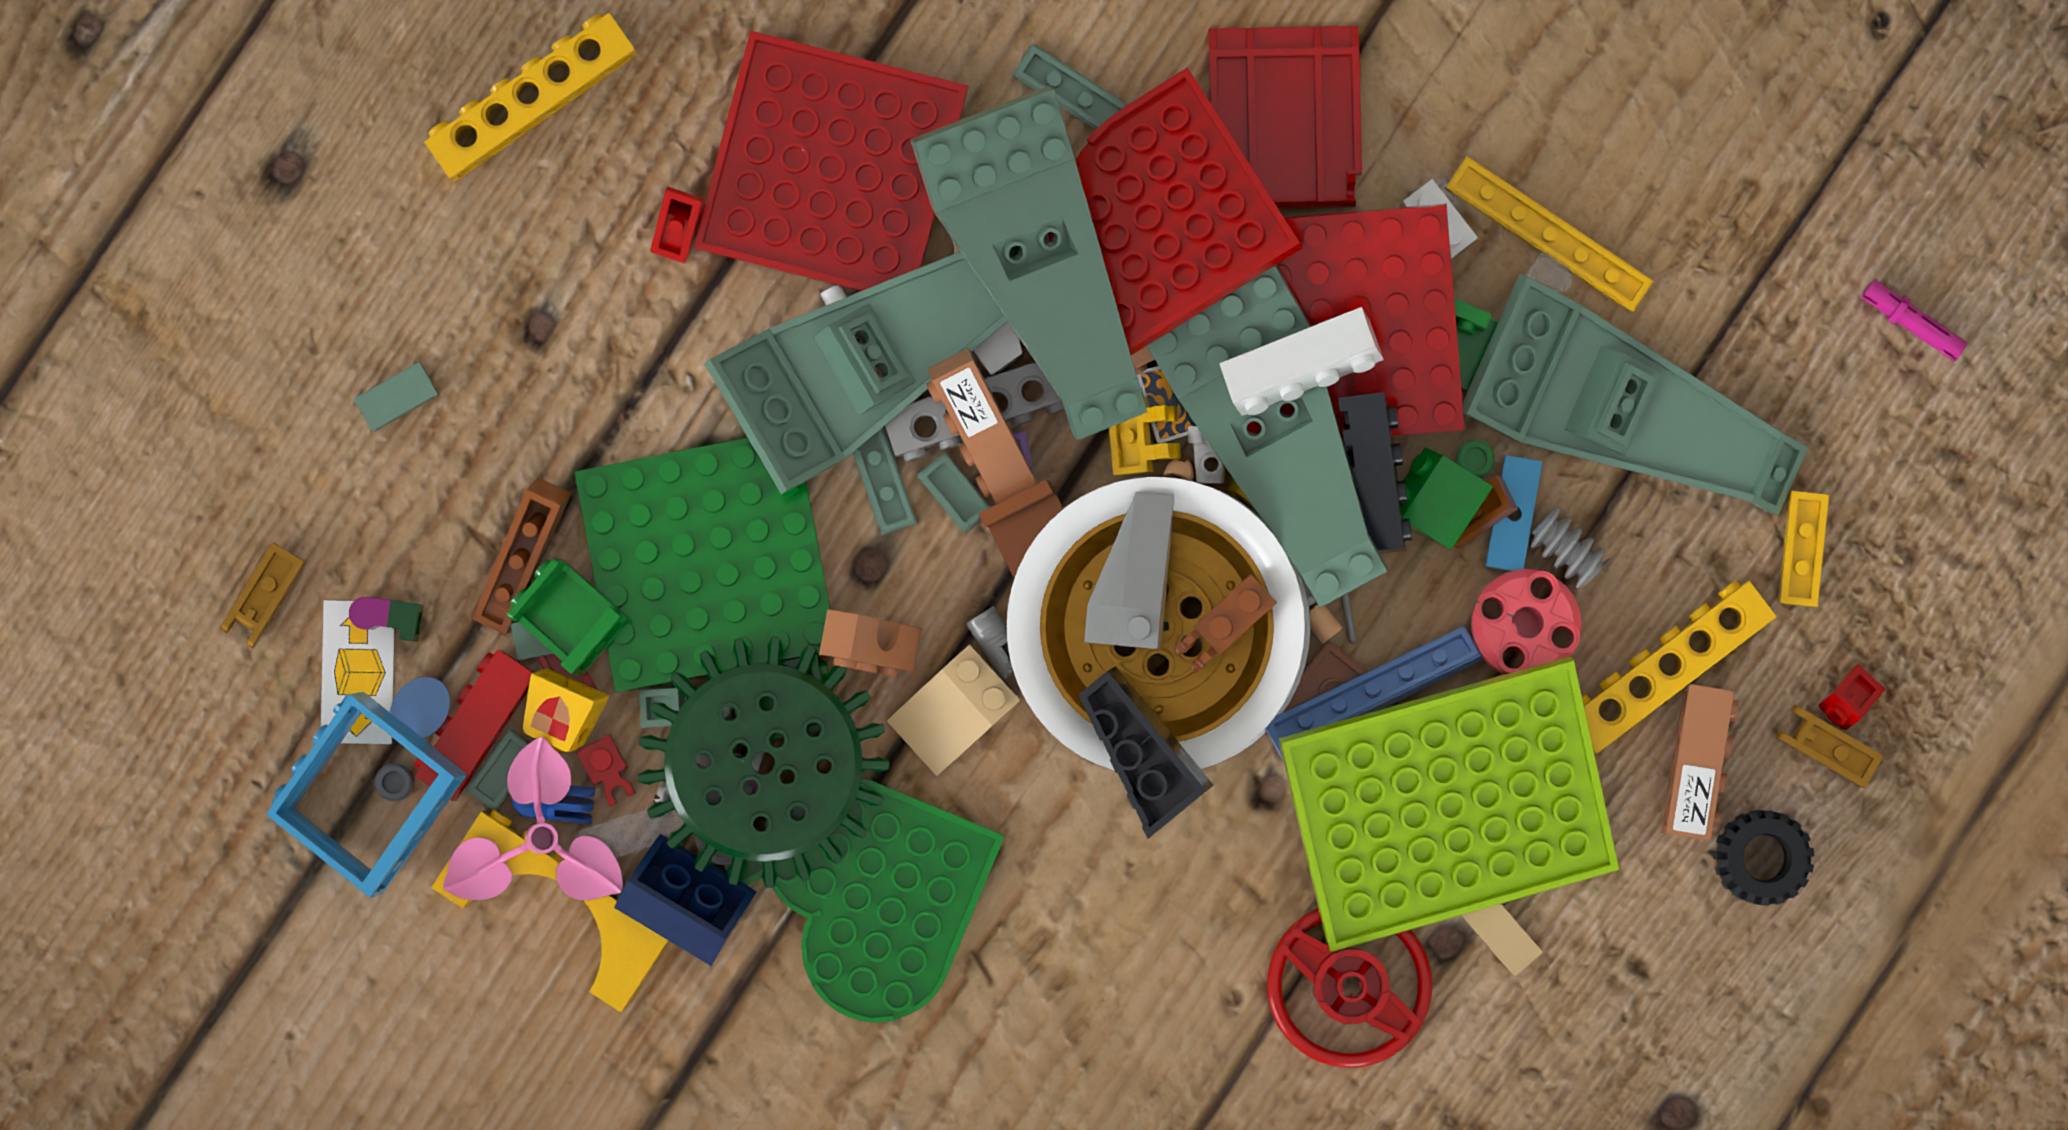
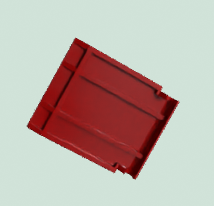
M1358 26L1208 29L1210 103L1277 208L1356 207L1355 175H1362Z

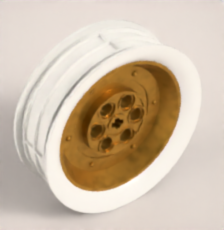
M1167 477L1134 478L1106 485L1080 497L1051 519L1037 535L1017 570L1011 588L1006 625L1011 665L1022 694L1036 717L1066 747L1081 757L1111 770H1114L1110 762L1111 758L1103 741H1100L1078 696L1106 671L1115 666L1121 671L1199 768L1203 769L1231 758L1252 745L1266 733L1265 728L1275 716L1284 712L1300 683L1306 665L1311 630L1310 609L1302 576L1261 517L1239 500L1219 490L1196 482ZM1135 493L1174 495L1167 578L1170 589L1166 596L1164 622L1169 623V630L1163 631L1161 649L1136 647L1135 652L1131 656L1125 657L1119 653L1117 645L1084 642L1088 602ZM1252 574L1276 600L1277 604L1221 655L1218 653L1202 669L1195 673L1190 666L1200 654H1204L1212 647L1203 636L1200 637L1202 650L1195 657L1188 656L1186 653L1178 655L1174 648L1196 629L1194 626ZM1189 597H1196L1202 603V612L1194 619L1186 617L1182 609L1184 601ZM1156 654H1163L1169 660V669L1162 676L1154 674L1150 669V660Z

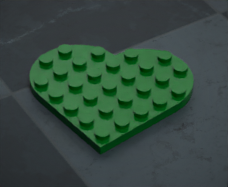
M861 776V788L875 790L884 798L882 806H870L863 801L855 800L848 813L852 818L862 822L868 832L864 838L854 836L844 826L839 825L829 836V839L839 848L842 861L836 865L827 859L825 852L819 845L804 852L805 860L810 866V879L802 881L796 874L792 858L775 861L774 867L777 878L772 889L789 908L807 918L802 935V959L806 974L817 994L831 1008L847 1017L864 1022L880 1023L894 1021L918 1011L937 994L943 985L1005 835ZM795 806L790 811V816L795 820H800L805 815V810L801 806ZM766 819V821H765L763 830L766 829L767 826H768V820H767V819Z

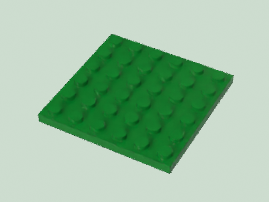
M748 438L574 471L595 586L630 618L607 646L615 693L673 683L670 677L675 672L685 675L687 679L709 676L708 672L701 665L700 653L705 650L715 657L716 664L721 671L736 667L737 659L733 652L734 639L742 638L748 647V660L750 663L767 662V645L772 636L780 637L782 644L779 662L800 658L801 652L808 644L814 646L816 654H819L827 609L831 610L807 482L781 495Z

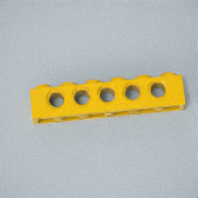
M600 13L592 16L582 25L584 29L573 38L570 35H566L551 46L553 52L543 59L537 56L529 60L520 68L523 73L511 81L509 78L499 81L490 89L492 94L481 102L477 99L469 102L459 110L461 116L450 124L447 121H443L428 132L430 138L425 140L424 143L454 183L638 55L610 13L603 17ZM589 43H596L601 48L600 55L592 61L582 59L581 51L583 47ZM560 64L568 66L570 74L565 81L554 82L551 80L550 74L555 66ZM527 86H535L539 90L537 100L531 104H524L520 101V93ZM498 107L507 109L508 118L502 125L495 126L490 124L489 115L493 109ZM465 129H474L477 132V140L470 147H462L458 142L460 133Z
M1735 580L1718 593L1722 598L1711 607L1704 603L1688 616L1692 622L1681 630L1674 626L1658 638L1662 644L1651 653L1645 648L1628 661L1632 667L1621 676L1615 671L1598 684L1602 690L1592 698H1589L1587 694L1582 696L1594 754L1599 753L1777 617L1750 581L1739 584ZM1725 608L1733 610L1737 616V623L1731 630L1723 628L1719 622V615ZM1695 631L1702 632L1707 638V646L1701 653L1693 651L1689 645V638ZM1665 654L1674 656L1678 664L1677 670L1670 676L1662 673L1659 668V661ZM1636 676L1643 678L1648 686L1647 693L1642 698L1634 697L1629 691L1630 681ZM1606 699L1614 701L1618 708L1617 716L1611 721L1604 720L1599 714V706Z

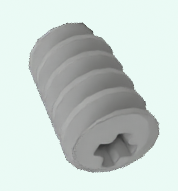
M1557 506L1530 533V535H1534L1530 547L1534 549L1544 544L1546 547L1542 558L1546 559L1555 554L1557 557L1553 568L1556 570L1567 565L1568 568L1564 578L1567 580L1578 575L1579 578L1575 588L1579 590L1586 586L1605 567L1610 559L1604 562L1601 561L1605 553L1602 547L1592 552L1590 551L1594 539L1591 537L1579 541L1583 531L1581 527L1568 531L1572 520L1570 517L1557 521L1560 513V508Z

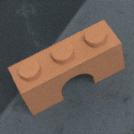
M827 609L819 654L834 657L833 665L898 677L899 670L914 672L921 628Z

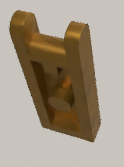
M272 542L222 623L220 630L228 633L235 621L253 631L246 642V645L253 649L306 562Z
M1794 705L1791 712L1803 719L1793 738L1782 731L1777 733L1776 738L1859 787L1866 788L1883 755L1801 707Z

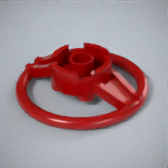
M1319 908L1298 919L1284 933L1272 954L1267 974V996L1273 1018L1283 1035L1295 1048L1320 1063L1340 1068H1358L1382 1062L1394 1056L1411 1042L1422 1027L1428 1014L1433 982L1426 951L1411 929L1395 934L1408 949L1416 969L1417 996L1413 1011H1411L1389 989V978L1386 969L1374 955L1356 948H1344L1331 952L1328 945L1306 934L1307 931L1322 923ZM1287 958L1313 983L1312 992L1318 1006L1330 1018L1342 1024L1366 1022L1394 1037L1374 1049L1356 1053L1332 1051L1309 1040L1295 1026L1284 1004L1282 976ZM1353 976H1357L1359 978L1357 985L1361 988L1360 992L1357 995L1351 992L1349 997L1344 995L1345 987L1342 981L1346 977L1351 980Z

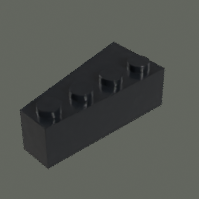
M1384 392L1338 398L1340 412L1343 411L1345 417V425H1343L1342 430L1344 446L1346 447L1347 455H1349V465L1368 534L1379 554L1407 551L1405 541H1412L1410 518L1403 519L1401 504L1408 503L1405 480L1398 481L1397 466L1403 465L1401 443H1394L1392 429L1399 428L1396 405L1389 406V400Z
M1116 666L1106 671L1078 695L1100 741H1103L1115 772L1118 773L1128 793L1127 797L1132 808L1136 810L1141 820L1142 829L1147 839L1156 834L1214 786Z

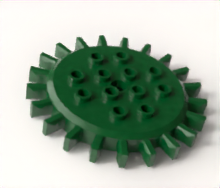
M771 637L767 645L768 660L766 663H750L748 660V647L742 638L734 639L733 652L737 659L736 667L721 671L716 664L715 657L705 650L700 653V660L710 679L697 688L681 673L675 672L670 677L675 688L682 691L687 697L679 711L670 708L664 702H652L650 710L654 715L666 719L672 724L667 738H658L651 734L640 736L639 746L647 750L663 751L665 757L663 768L646 769L638 773L639 783L648 785L661 781L667 783L670 797L652 804L647 809V813L650 818H658L669 811L677 810L684 823L680 828L671 832L667 840V844L671 849L682 845L686 838L693 833L705 842L703 850L696 856L695 869L702 872L710 865L715 852L720 851L732 856V863L727 871L729 884L737 885L742 877L745 860L762 861L763 870L761 877L765 887L774 888L777 878L774 867L775 861L792 858L796 874L802 881L810 879V866L805 860L804 852L819 845L825 852L827 859L836 865L842 861L839 848L829 839V836L839 825L844 826L854 836L860 838L866 836L868 832L862 822L852 818L848 813L855 800L863 801L870 806H882L883 796L875 790L861 788L860 781L862 771L881 772L888 770L889 760L879 756L871 758L862 757L860 742L865 739L879 737L885 733L883 723H870L861 728H856L850 714L854 710L865 706L870 700L871 696L867 690L856 692L851 698L843 702L833 692L835 685L844 679L847 667L834 666L831 668L828 676L822 681L808 674L809 668L816 656V648L808 644L803 649L799 663L794 668L782 665L779 662L782 651L780 637ZM763 696H770L774 700V705L770 710H763L759 706V701ZM732 706L737 710L736 718L731 721L724 719L722 716L724 708ZM816 722L821 726V732L817 736L807 734L806 728L809 723ZM773 733H781L784 736V743L781 746L775 747L770 744L769 739ZM737 743H743L747 746L748 751L745 756L737 757L733 754V747ZM768 752L774 757L775 765L770 772L763 774L753 768L752 761L756 754ZM707 754L711 759L709 766L705 768L699 767L696 764L697 756ZM821 759H828L831 762V769L826 773H821L817 770V763ZM790 769L794 772L795 777L791 783H784L780 780V774L783 770ZM747 780L757 782L758 789L755 793L748 794L743 790V784ZM716 790L721 794L719 803L710 804L706 800V795L709 791ZM795 806H801L805 810V815L800 820H795L790 816V811ZM759 816H763L768 820V826L764 830H757L753 825L754 820Z

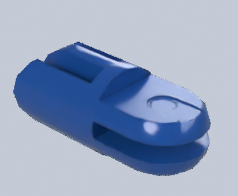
M571 785L569 792L561 801L551 805L541 802L543 817L545 820L592 824V815L583 812H590L594 809V801L587 797H593L596 788ZM512 799V805L519 815L536 819L534 802L519 804Z

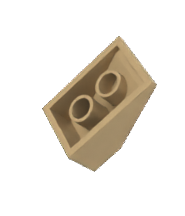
M969 644L897 710L887 722L930 770L938 776L1017 705L1020 699Z

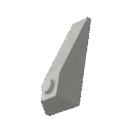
M1135 493L1088 602L1084 642L1161 649L1174 495Z

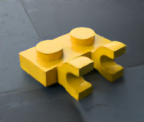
M1143 397L1147 413L1109 428L1113 476L1153 472L1154 460L1181 458L1180 443L1151 445L1149 423L1178 421L1176 406L1160 405L1148 407L1147 397Z

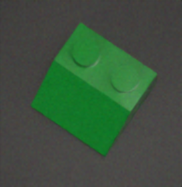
M1425 447L1421 454L1413 460L1410 471L1404 478L1408 503L1401 504L1403 519L1410 518L1411 530L1452 550L1493 487L1444 455Z

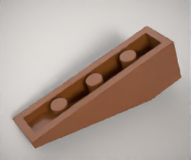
M539 477L526 489L472 617L473 620L504 635L508 633L513 622L507 616V613L512 608L510 603L519 591L529 588L572 494L571 492Z

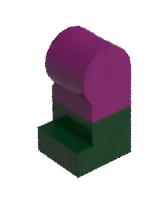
M360 597L351 604L349 618L351 623L357 628L374 630L381 626L400 629V640L418 642L424 605L373 597Z

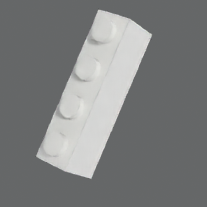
M1360 307L1219 364L1232 402L1243 416L1246 414L1256 415L1262 413L1269 405L1281 400H1295L1301 397L1304 391L1314 387L1330 386L1336 383L1339 377L1349 373L1368 371L1375 366V363L1384 359L1371 322L1363 308Z

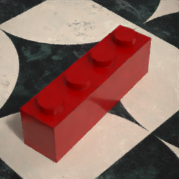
M497 649L494 655L490 652L486 654L477 668V671L481 673L474 686L469 683L465 686L456 700V703L461 706L453 718L447 715L444 723L435 732L439 739L434 748L467 773L465 779L450 798L451 801H457L528 693L531 674L535 673V671L503 650ZM419 758L415 762L414 766L419 768L415 777L431 786L439 774Z

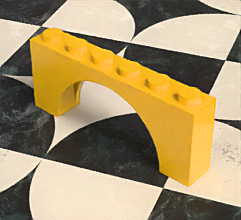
M493 809L491 814L481 811L461 843L471 838H486L497 845L499 853L502 855L523 845L527 830L521 835L509 827L513 821ZM527 850L504 861V863L509 867L512 875L533 874L557 881V866L565 858L556 852L554 855L550 853L537 854ZM449 859L431 888L461 908H466L472 900L456 897L447 892L443 887L450 862ZM620 892L617 897L608 895L583 901L591 910L601 937L602 954L600 967L589 992L619 1012H622L658 960L669 940L615 909L614 906L621 894Z

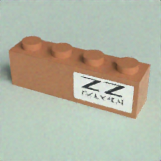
M969 348L929 367L928 371L932 381L926 383L927 388L936 404L943 401L948 413L943 415V418L951 434L959 433L965 444L959 446L960 451L969 467L976 464L981 474L976 477V481L984 497L987 498L992 495L995 503L998 504L1036 485L1035 476Z
M1688 684L1684 687L1661 833L1711 841L1712 834L1718 833L1721 812L1716 811L1718 796H1724L1727 775L1721 774L1724 759L1729 760L1733 745V738L1727 737L1729 723L1736 721L1739 701L1733 699L1735 691Z

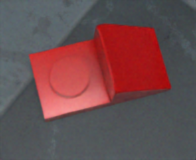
M667 186L650 252L684 264L686 263L691 251L695 231L704 209L703 198Z

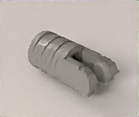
M993 606L966 623L997 674L1000 678L1006 679L1011 676L1013 671L1007 643V627Z

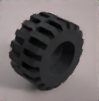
M1754 810L1746 814L1742 813L1736 816L1733 822H1728L1723 827L1725 829L1723 834L1718 835L1715 842L1718 843L1717 851L1713 852V859H1716L1717 866L1714 868L1716 874L1720 875L1721 883L1725 889H1729L1732 895L1738 899L1765 906L1770 904L1778 905L1784 903L1788 898L1797 896L1799 894L1798 890L1801 887H1805L1809 882L1806 878L1809 872L1813 873L1814 865L1811 864V857L1815 856L1814 848H1810L1808 842L1811 839L1808 833L1802 831V826L1797 821L1790 819L1788 815L1768 810ZM1759 835H1768L1777 839L1784 852V862L1781 870L1769 880L1753 878L1748 874L1743 863L1746 845L1750 840Z

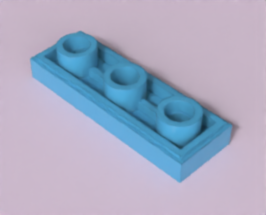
M1504 455L1501 477L1520 515L1517 521H1511L1508 517H1505L1492 526L1485 567L1507 571L1524 569L1543 461Z

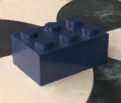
M659 834L628 879L614 908L712 966L742 920L757 891L740 881L737 885L729 884L728 874L712 864L700 872L695 869L697 855L682 846L671 849L667 844L668 838Z

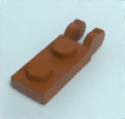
M1250 574L1194 626L1196 629L1187 635L1174 648V651L1178 655L1186 653L1193 646V643L1203 636L1212 647L1204 654H1200L1190 666L1197 673L1218 653L1221 655L1273 608L1277 602Z

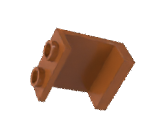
M1044 480L978 513L984 526L990 529L1014 579L1027 550L1037 535L1051 519L1064 509L1049 480Z

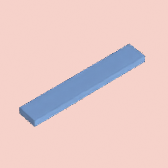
M1462 626L1275 716L1265 728V731L1282 758L1278 738L1384 709L1481 662L1482 654L1479 652L1465 626Z

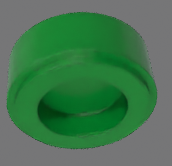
M1481 440L1466 442L1460 447L1456 455V463L1479 478L1489 473L1495 462L1492 448Z

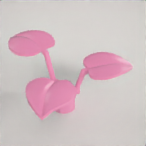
M540 737L527 744L513 760L507 776V787L515 802L519 804L534 802L537 824L532 825L527 830L523 845L500 855L497 845L486 838L476 837L461 843L451 856L443 884L444 889L450 894L467 900H486L498 896L507 889L512 880V873L504 861L527 850L537 854H545L554 850L561 857L565 858L557 866L556 879L560 889L571 898L593 900L618 894L622 891L621 869L614 854L606 844L591 836H580L573 840L569 852H567L557 844L558 834L555 828L545 823L541 802L551 805L561 801L569 792L571 786V772L566 761L545 738Z

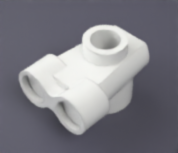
M1188 426V443H1193L1196 483H1224L1226 467L1198 427ZM1208 457L1217 459L1218 467L1215 471L1209 472L1204 468V461Z

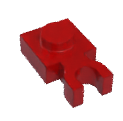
M611 734L576 752L592 784L596 785L603 781L605 785V799L609 806L617 804L613 796V790L617 786L624 787L628 797L636 793L632 784L622 778L619 773L628 767Z

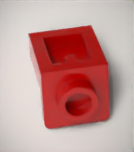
M1857 664L1818 706L1826 713L1827 718L1832 723L1839 725L1843 730H1847L1863 718L1886 689Z

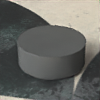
M388 764L377 773L375 787L382 798L388 801H400L411 794L414 788V777L406 766L402 764Z

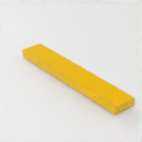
M1468 156L1465 157L1445 187L1446 190L1631 313L1634 312L1654 282Z

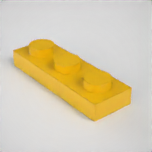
M1789 491L1778 596L1779 604L1818 607L1829 495Z

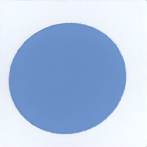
M421 677L414 679L404 685L396 694L390 708V713L424 739L436 732L448 715L450 707L448 690L442 682L435 678Z

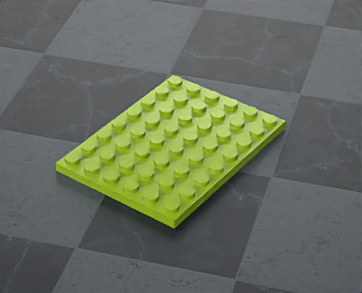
M1570 656L1278 738L1325 938L1331 952L1619 870L1574 660Z

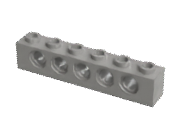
M1036 362L985 379L992 395L1001 394L1007 399L1008 407L1002 414L1006 422L1011 421L1012 427L1034 420L1032 413L1044 409L1047 410L1048 415L1065 410L1062 400ZM1035 382L1042 386L1044 394L1039 401L1028 402L1023 398L1021 392L1027 383ZM931 396L913 402L885 425L896 458L903 456L905 462L926 456V448L939 444L940 449L945 450L962 444L960 434L952 435L943 418V415L948 413L943 401L936 404ZM925 417L931 418L936 423L935 433L928 438H922L915 432L916 422Z

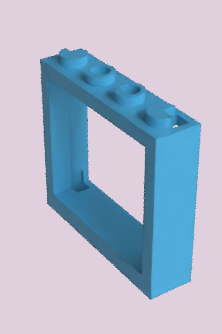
M358 692L350 695L346 694L342 702L335 705L333 712L336 715L329 725H323L316 732L312 739L315 745L308 755H302L295 762L291 769L294 775L287 785L283 784L275 791V797L272 800L273 805L266 815L371 898L385 892L465 779L467 773L365 692ZM361 713L439 774L372 870L295 809Z

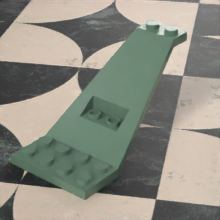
M1050 86L1044 87L910 139L933 212L1062 400L1073 436L1080 440L1147 413L1054 88ZM1049 232H1053L1052 240L1044 243V236ZM1013 246H1018V253L1010 257V249Z
M1275 265L1147 345L1179 402L1268 529L1275 535L1284 552L1301 574L1319 607H1322L1388 571V567L1368 534L1328 386H1317L1304 391V394L1295 400H1281L1271 404L1264 412L1256 415L1246 414L1242 416L1234 406L1219 363L1311 327L1310 322L1279 268ZM1285 403H1290L1294 406L1295 411L1290 415H1286L1281 412L1280 407ZM1252 421H1256L1262 428L1259 432L1252 433L1248 430L1247 425Z

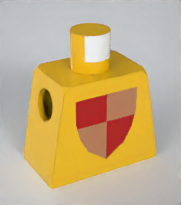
M549 668L532 673L529 682L523 731L525 734L536 739L540 737L545 738L559 754L561 750L571 752L579 749L586 743L610 695Z

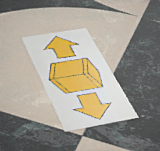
M324 600L321 727L325 724L329 725L336 715L333 712L335 705L341 703L346 694L365 692L389 712L393 702L394 628L380 626L374 630H363L354 626L349 618V608L354 601ZM361 713L341 743L392 744V737Z

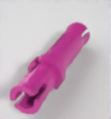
M1873 279L1861 296L1862 300H1865L1888 316L1887 320L1892 324L1898 323L1952 362L1959 358L1968 344L1967 341L1953 334L1946 327L1917 309L1910 303L1911 299L1905 295L1901 297L1892 292L1877 279Z

